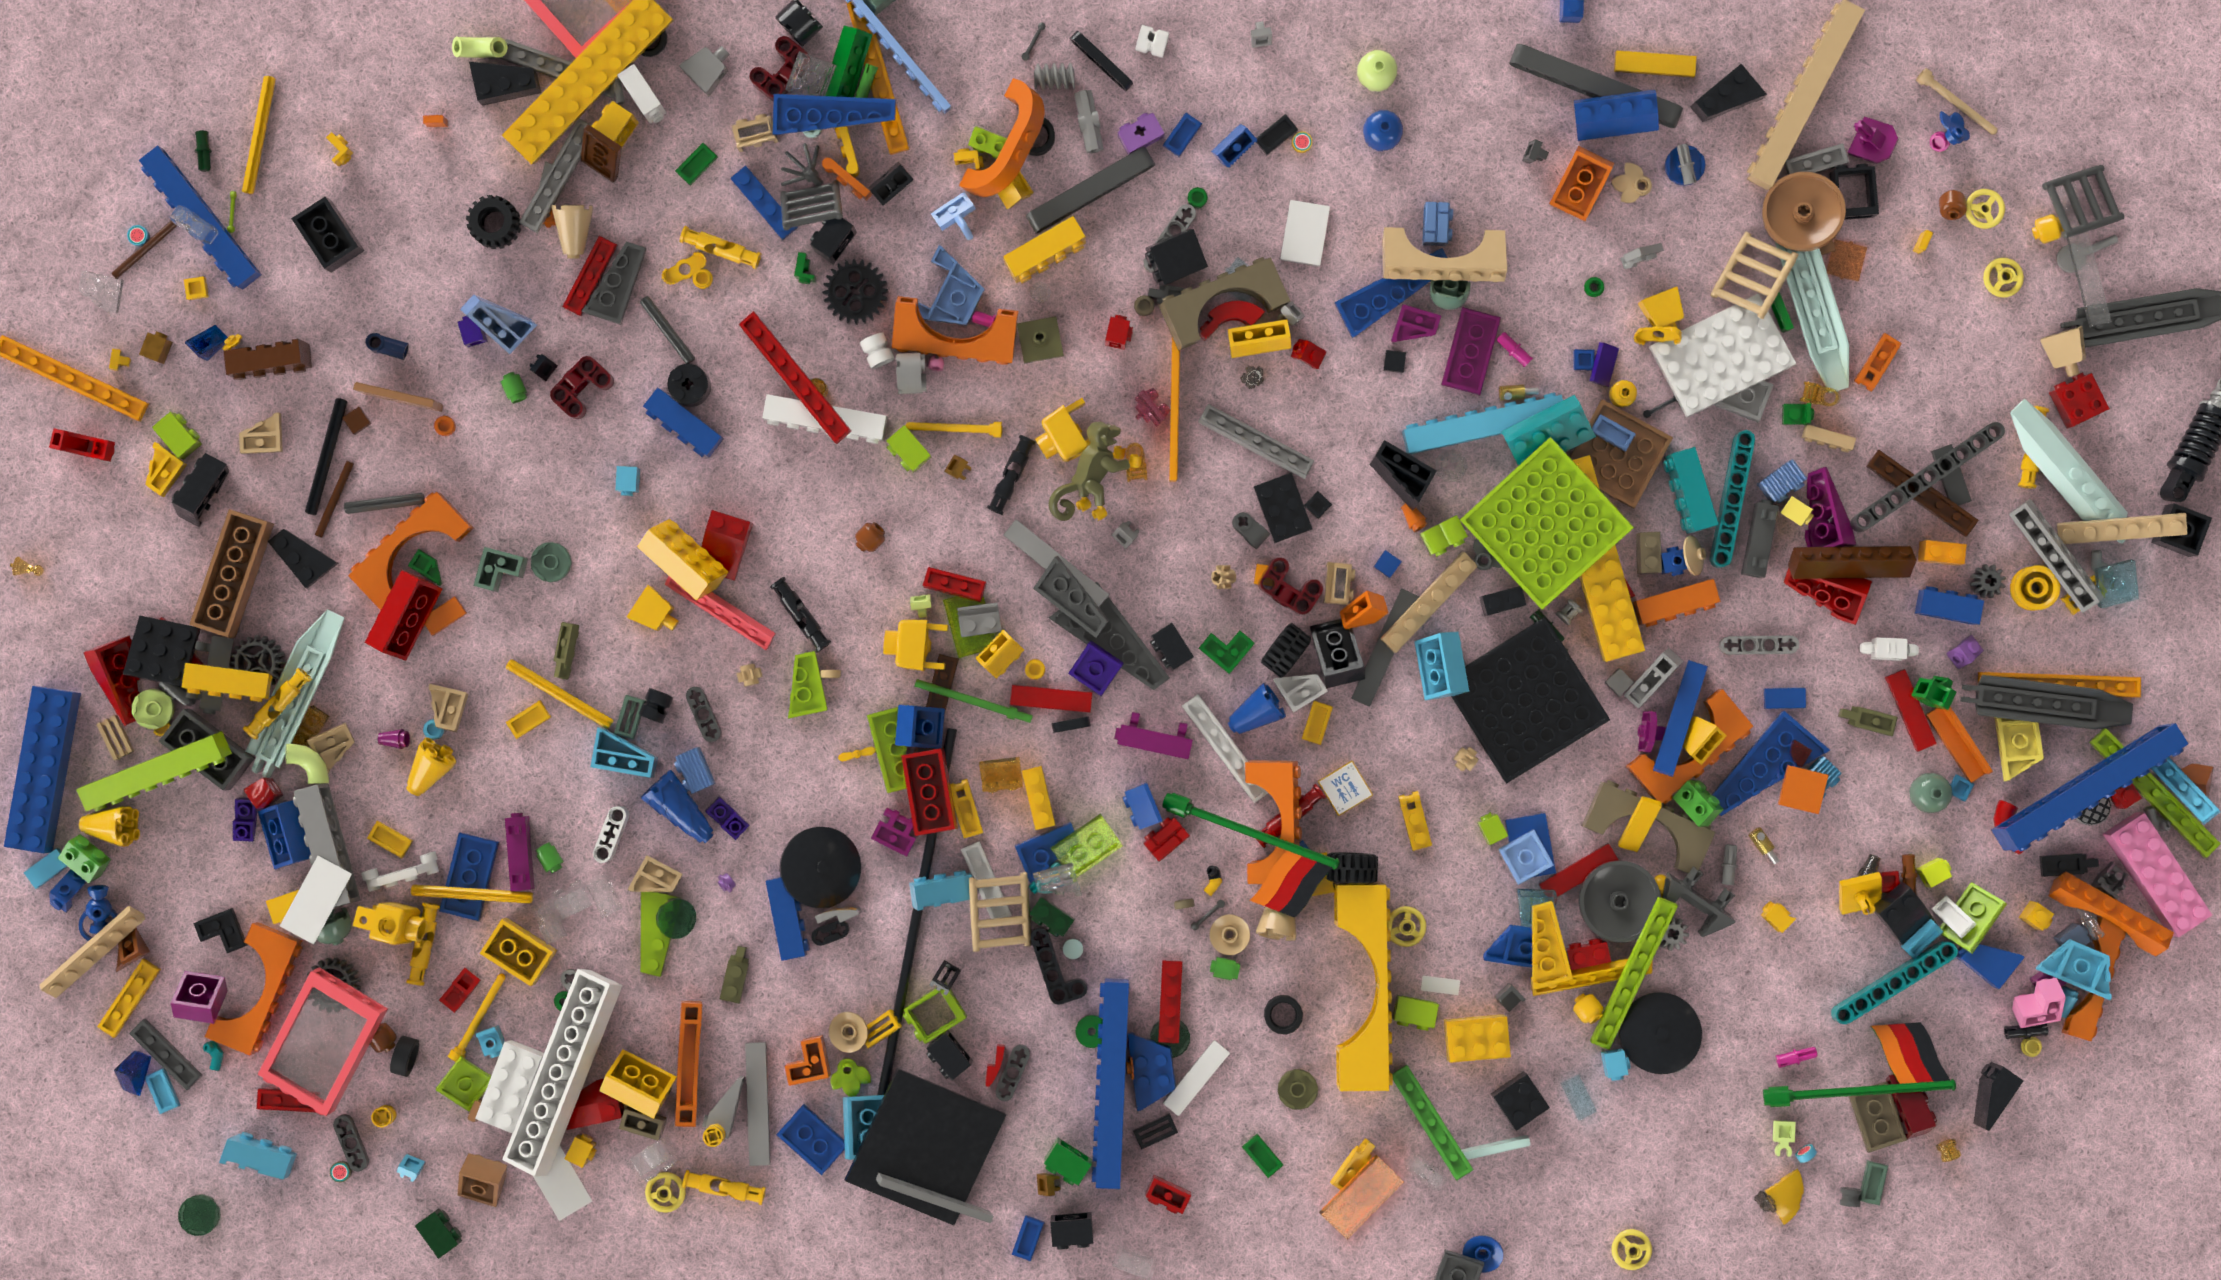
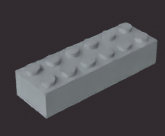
M316 784L295 790L293 802L300 812L298 819L301 827H304L305 830L304 841L311 852V855H309L311 865H313L317 856H320L352 873L334 908L360 901L329 784Z

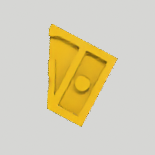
M154 442L152 447L155 449L153 460H150L149 474L147 475L145 485L158 495L165 497L187 464L162 445Z

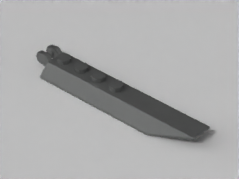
M2194 288L2077 308L2075 321L2060 323V325L2064 329L2072 326H2082L2085 348L2200 329L2221 320V291Z
M1982 675L1977 686L1962 684V689L1965 691H1976V699L1963 696L1960 702L1975 703L1977 714L1980 716L2094 730L2129 725L2132 720V703L2100 689Z

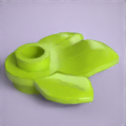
M847 1058L838 1063L837 1071L832 1074L830 1083L833 1090L842 1087L845 1094L852 1097L859 1093L860 1084L871 1083V1075L865 1067L857 1066L854 1060ZM850 1067L851 1070L849 1072L844 1071V1068Z

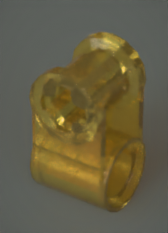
M1804 381L1803 395L1799 399V401L1816 405L1835 406L1840 402L1841 394L1837 389ZM1830 391L1836 395L1833 403H1828L1825 399L1826 394Z
M1131 443L1126 448V459L1130 460L1129 449L1131 447H1138L1140 449V456L1138 457H1142V462L1139 468L1130 467L1126 470L1127 482L1135 479L1148 480L1144 449L1139 443Z

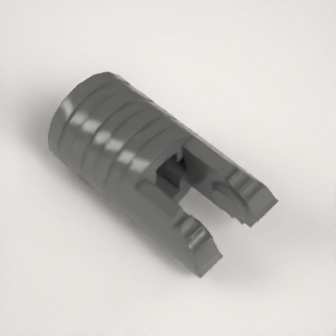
M160 682L159 687L171 696L172 699L178 700L187 706L195 704L196 699L186 698L187 689Z

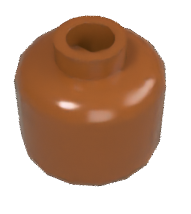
M1949 190L1941 195L1939 198V209L1942 217L1947 220H1957L1965 215L1967 204L1962 192Z
M875 522L865 523L855 534L856 546L863 552L876 551L885 541L884 529Z
M381 1023L369 1045L377 1053L382 1051L387 1053L395 1047L396 1044L394 1042L397 1035L387 1023Z

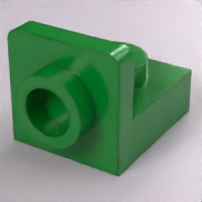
M798 252L794 277L799 279V283L803 284L816 282L815 275L805 274V271H809L811 260L808 259L806 253Z
M1811 403L1782 405V425H1807L1814 419V409L1811 408Z

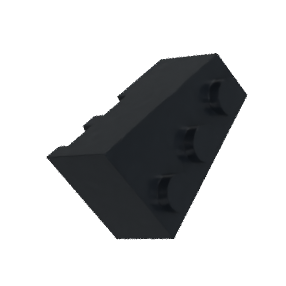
M469 62L477 101L482 106L541 93L538 75L533 68Z
M1740 64L1696 100L1690 108L1702 122H1705L1745 105L1760 101L1767 93L1746 68Z
M207 453L202 458L197 459L194 470L185 477L180 491L177 490L172 497V504L178 517L198 527L201 526L202 522L199 519L203 511H209L211 505L208 502L214 493L218 494L229 473L226 463Z

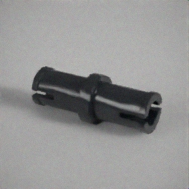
M2047 1024L2020 1028L2019 1025L2005 1026L2004 1034H2008L2005 1035L2006 1039L2021 1037L2030 1039L2032 1036H2047L2049 1030L2046 1027Z

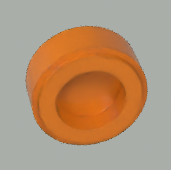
M440 416L436 419L434 428L439 435L450 436L454 433L456 424L451 417Z

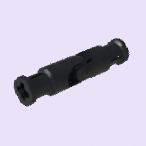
M1019 435V443L1016 449L1012 451L1004 468V479L997 484L993 492L995 495L990 505L986 507L1002 516L1006 502L1011 499L1014 492V481L1016 483L1021 477L1029 459L1028 454L1032 446L1036 444L1034 440L1023 435ZM1012 462L1019 464V474L1014 470L1008 469Z
M782 577L773 583L770 588L775 590L780 597L781 604L791 615L805 637L811 640L818 653L831 644V641L827 640L818 622L805 607L797 593L790 589L785 582L786 578Z

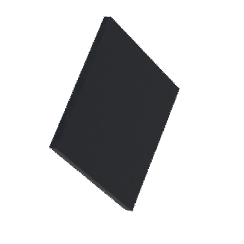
M1543 617L1467 664L1465 670L1469 692L1451 696L1506 784L1610 721L1607 713L1546 617Z
M897 1068L844 1180L954 1226L960 1213L882 1187L878 1184L876 1177L878 1173L966 1202L1006 1114Z

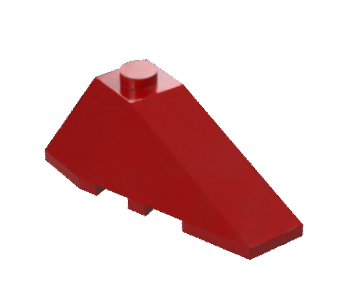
M1788 568L1783 583L1802 596L1808 595L1816 600L1815 604L1821 607L1823 605L1831 610V615L1835 618L1856 625L1872 581L1865 578L1793 579Z
M130 635L83 652L92 674L124 726L136 721L132 715V703L135 697L140 694L137 680H140V678L123 674L132 643Z
M604 1078L594 1081L581 1090L566 1130L622 1118L625 1110L624 1104L599 1091Z

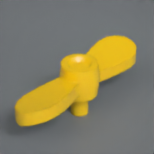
M871 746L862 750L841 753L838 759L844 762L852 758L870 756L876 750Z

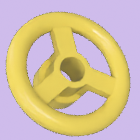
M1977 190L1966 201V217L1975 227L1981 229L1995 227L2004 217V201L1993 190ZM1978 196H1990L1986 202L1972 204ZM1996 200L1999 206V213L1993 219L1991 205ZM1982 207L1986 208V213L1982 211ZM1971 211H1973V213H1974V215H1975L1976 218H1978V219H1984V218H1985L1986 221H1987V223H1982V222H1979L1978 220H1976V219L1974 218V216L1972 215V212H1971Z
M1997 258L1987 265L1983 280L1985 287L1991 294L2005 298L2013 296L2020 290L2024 275L2022 268L2014 260ZM2001 264H2008L2015 269V271L2009 267L2003 269ZM1995 267L1998 273V281L1992 286L1990 272ZM2003 274L2007 276V280L2003 279ZM2017 282L2011 290L1999 291L2002 285Z
M1409 906L1395 909L1390 914V921H1387V928L1391 932V941L1402 947H1410L1419 943L1426 932V921L1421 912ZM1405 912L1404 920L1400 922L1398 927L1392 928L1395 917ZM1411 914L1415 915L1420 922L1419 933L1415 930V923L1410 920ZM1409 923L1410 928L1405 931L1403 925ZM1401 932L1403 935H1412L1415 938L1403 941L1398 939L1395 934Z
M671 1172L655 1174L650 1178L645 1188L648 1204L654 1210L663 1213L678 1209L686 1195V1189L682 1188L683 1181ZM665 1178L664 1185L660 1186L656 1192L651 1193L653 1184L657 1180ZM672 1180L679 1187L680 1194L678 1199L672 1194L670 1188ZM662 1190H666L668 1196L662 1195ZM653 1199H657L662 1203L670 1201L673 1205L660 1206Z
M1628 1229L1622 1231L1615 1237L1612 1243V1256L1615 1262L1624 1269H1640L1651 1258V1242L1639 1230ZM1630 1235L1637 1236L1643 1240L1644 1244L1630 1243L1625 1237ZM1620 1242L1626 1247L1625 1261L1618 1255V1245ZM1632 1247L1636 1249L1634 1253L1629 1252ZM1646 1250L1645 1256L1640 1262L1631 1264L1632 1260H1638L1642 1256V1251Z

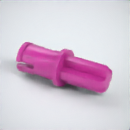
M975 311L972 316V322L988 328L996 319V315L990 316L979 311Z
M1503 332L1497 338V342L1510 353L1509 356L1512 355L1523 367L1533 359L1520 347L1521 344H1517L1506 332Z
M1810 1047L1799 1051L1793 1049L1791 1052L1775 1055L1778 1067L1782 1068L1793 1064L1800 1065L1801 1061L1816 1058L1818 1053L1815 1047Z

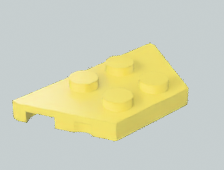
M1994 717L2004 782L2009 781L2044 759L2039 723Z

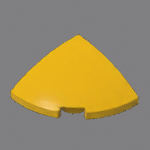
M1798 1169L1782 1177L1781 1181L1764 1190L1783 1225L1796 1215L1800 1208L1802 1195L1804 1194L1803 1180Z

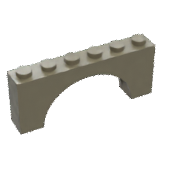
M1264 257L1258 258L1252 262L1253 265L1246 267V264L1234 269V273H1222L1217 276V280L1211 282L1208 279L1199 283L1200 287L1192 289V287H1188L1181 291V295L1175 297L1172 294L1163 298L1159 308L1178 351L1196 344L1201 339L1198 332L1199 314L1204 304L1217 295L1227 292L1248 294L1257 299L1268 313L1282 308L1290 302L1271 257L1265 260Z
M1607 780V783L1600 782L1581 826L1603 835L1614 821L1627 815H1633L1641 798L1637 797V792L1628 788L1625 791L1619 789V784ZM1663 805L1655 820L1660 822L1669 831L1676 846L1674 868L1687 874L1693 866L1699 870L1716 832L1710 830L1712 827L1710 825L1698 827L1688 815L1682 813L1679 816L1673 813V808Z

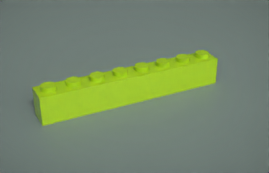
M221 731L76 789L85 811L94 809L97 812L106 808V804L109 802L115 805L124 801L123 797L127 795L129 799L140 795V790L142 789L148 792L157 788V784L160 782L166 785L175 781L174 777L178 775L180 779L192 774L191 770L193 769L199 772L209 768L208 764L211 762L214 765L226 761L225 757L232 754Z

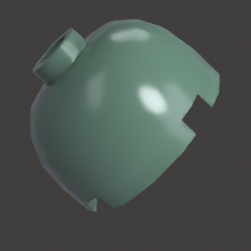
M1431 280L1430 296L1434 304L1442 309H1458L1467 301L1471 283L1470 281Z
M1925 773L1917 777L1912 782L1909 791L1912 803H1914L1917 809L1926 813H1936L1947 808L1953 795L1952 787L1948 780L1935 773Z
M341 908L342 911L334 913L335 909L332 910L317 941L332 945H338L344 941L352 926L351 918L346 908Z

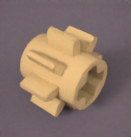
M1217 565V570L1212 572V583L1217 585V589H1231V584L1236 582V572L1230 569L1231 565Z
M755 664L741 666V672L736 673L738 682H743L744 687L759 684L758 678L763 677L761 668H755Z
M1461 747L1453 758L1457 761L1455 766L1461 771L1465 769L1471 771L1479 760L1475 757L1478 752L1471 747L1467 749Z

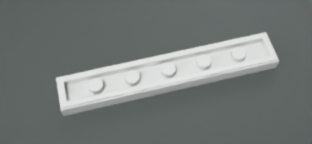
M1197 694L1182 705L1183 709L1251 800L1256 803L1268 794L1260 786L1245 782V762H1248V760L1201 697Z

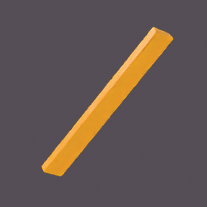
M846 2L853 28L873 35L864 62V66L867 63L878 67L871 86L873 97L895 99L876 33L873 34L866 26L868 22L864 17L860 19L853 10L855 6L851 2ZM896 105L895 120L881 122L890 155L910 150Z
M4 335L0 337L1 357L141 422L149 403Z
M1173 337L1171 355L1169 482H1176L1178 479L1180 350L1178 351Z
M1978 672V682L1982 675L2100 689L2116 697H2141V677Z

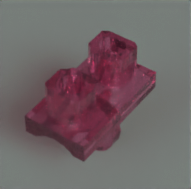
M1154 388L1147 391L1142 390L1134 398L1138 403L1135 408L1139 412L1135 418L1139 420L1143 417L1146 423L1152 421L1156 427L1166 419L1165 417L1171 410L1165 403L1159 407L1155 405L1153 401L1159 395Z

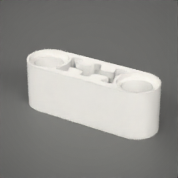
M624 806L613 807L607 814L593 851V857L597 862H608L615 855L629 819V811ZM617 809L623 813L621 821H617L614 818V812ZM610 822L615 825H620V827H614V825H610ZM614 827L613 834H615V837L609 840L610 835L607 834V831H612ZM601 848L608 850L609 855L606 859L600 857L599 851Z

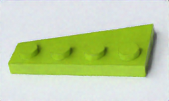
M898 707L866 715L886 792L891 793L906 789L901 755H906L907 746L895 745Z
M641 892L640 972L658 977L662 976L681 897L661 892Z

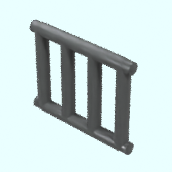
M2103 165L2084 169L2042 184V188L2047 190L2064 230L2062 232L2063 238L2073 237L2124 219L2125 216L2122 212H2119L2103 171L2105 168ZM2095 175L2111 216L2103 217L2087 177ZM2080 181L2095 221L2087 222L2071 182ZM2064 186L2080 226L2071 227L2055 187Z
M836 180L829 184L796 191H782L780 194L782 225L786 231L792 227L834 218L841 219L843 217L840 186Z

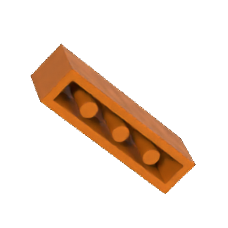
M1710 579L1634 601L1633 605L1639 625L1645 624L1646 627L1657 625V620L1663 618L1667 622L1677 619V614L1684 613L1685 616L1695 614L1696 609L1703 607L1704 611L1715 608V603L1721 601L1715 581Z

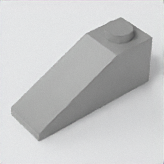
M1668 648L1654 661L1624 696L1639 709L1684 661Z
M740 1076L710 1111L709 1115H705L702 1127H705V1130L712 1124H719L725 1129V1138L728 1139L731 1136L745 1076Z

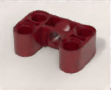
M781 36L775 42L778 54L785 61L776 74L771 75L762 67H755L749 75L754 87L772 101H774V95L770 94V91L773 87L780 88L778 94H787L798 83L811 63L808 53L787 36ZM785 43L790 44V48L787 51L780 50L781 45ZM799 56L806 57L805 62L802 64L796 63V59ZM759 74L765 75L762 82H756L755 77Z
M584 356L552 388L550 397L568 416L573 419H581L586 414V406L577 398L581 391L590 382L602 390H608L613 386L614 378L595 359L590 356ZM589 361L593 362V368L590 371H585V364ZM607 375V383L600 385L599 378ZM564 391L565 398L561 401H558V392ZM578 404L580 411L574 415L571 409L574 405Z
M1284 558L1273 559L1259 579V589L1274 601L1296 614L1305 615L1309 613L1323 592L1322 583L1316 579L1308 580L1298 591L1283 581L1289 570L1288 561ZM1277 561L1282 562L1284 565V569L1280 573L1274 569V564ZM1266 578H1270L1273 581V586L1269 590L1263 586ZM1310 583H1315L1318 587L1315 594H1310L1308 591ZM1300 600H1304L1307 604V608L1304 611H1300L1297 608V603Z

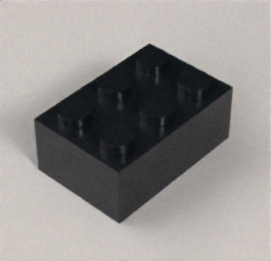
M326 196L291 218L323 268L330 273L365 251L334 203Z

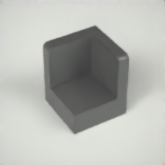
M1510 983L1495 996L1508 1012L1520 1001L1524 1002L1526 1000Z

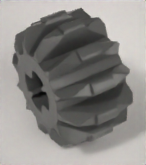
M1984 564L1982 569L1976 568V574L1970 576L1972 579H1975V582H1971L1970 586H1976L1973 592H1980L1981 598L1986 596L1994 598V594H2001L1999 588L2006 587L2005 584L2001 583V581L2006 580L2005 576L2000 577L2003 570H1996V565L1989 567L1987 564ZM1985 579H1991V583L1986 584Z

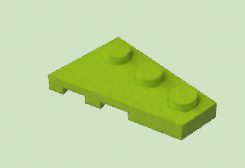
M816 651L795 655L788 719L827 711L828 707Z

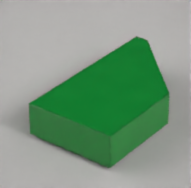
M418 549L408 567L441 586L442 580L437 560Z

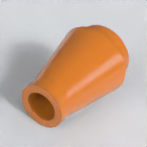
M1406 503L1401 507L1409 529H1412L1413 532L1423 529L1428 524L1426 522L1427 518L1416 507L1413 511Z

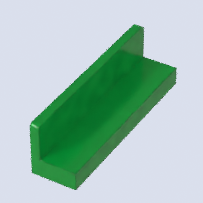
M843 26L822 96L854 97L873 36L872 34L857 28Z

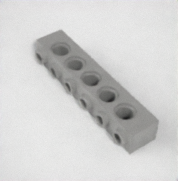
M2031 499L2015 508L2009 514L2082 613L2098 604L2104 598Z

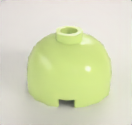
M1383 50L1368 52L1361 58L1357 67L1359 82L1371 91L1380 92L1388 89L1394 83L1397 76L1395 59L1390 53Z

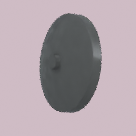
M1610 861L1593 869L1585 878L1579 892V910L1585 924L1599 937L1612 942H1629L1639 938L1657 898L1661 897L1655 879L1643 867L1628 861Z

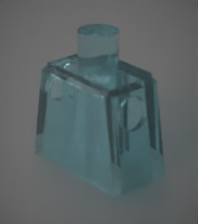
M1517 889L1516 891L1519 918L1523 927L1532 928V906L1552 901L1554 908H1556V890Z

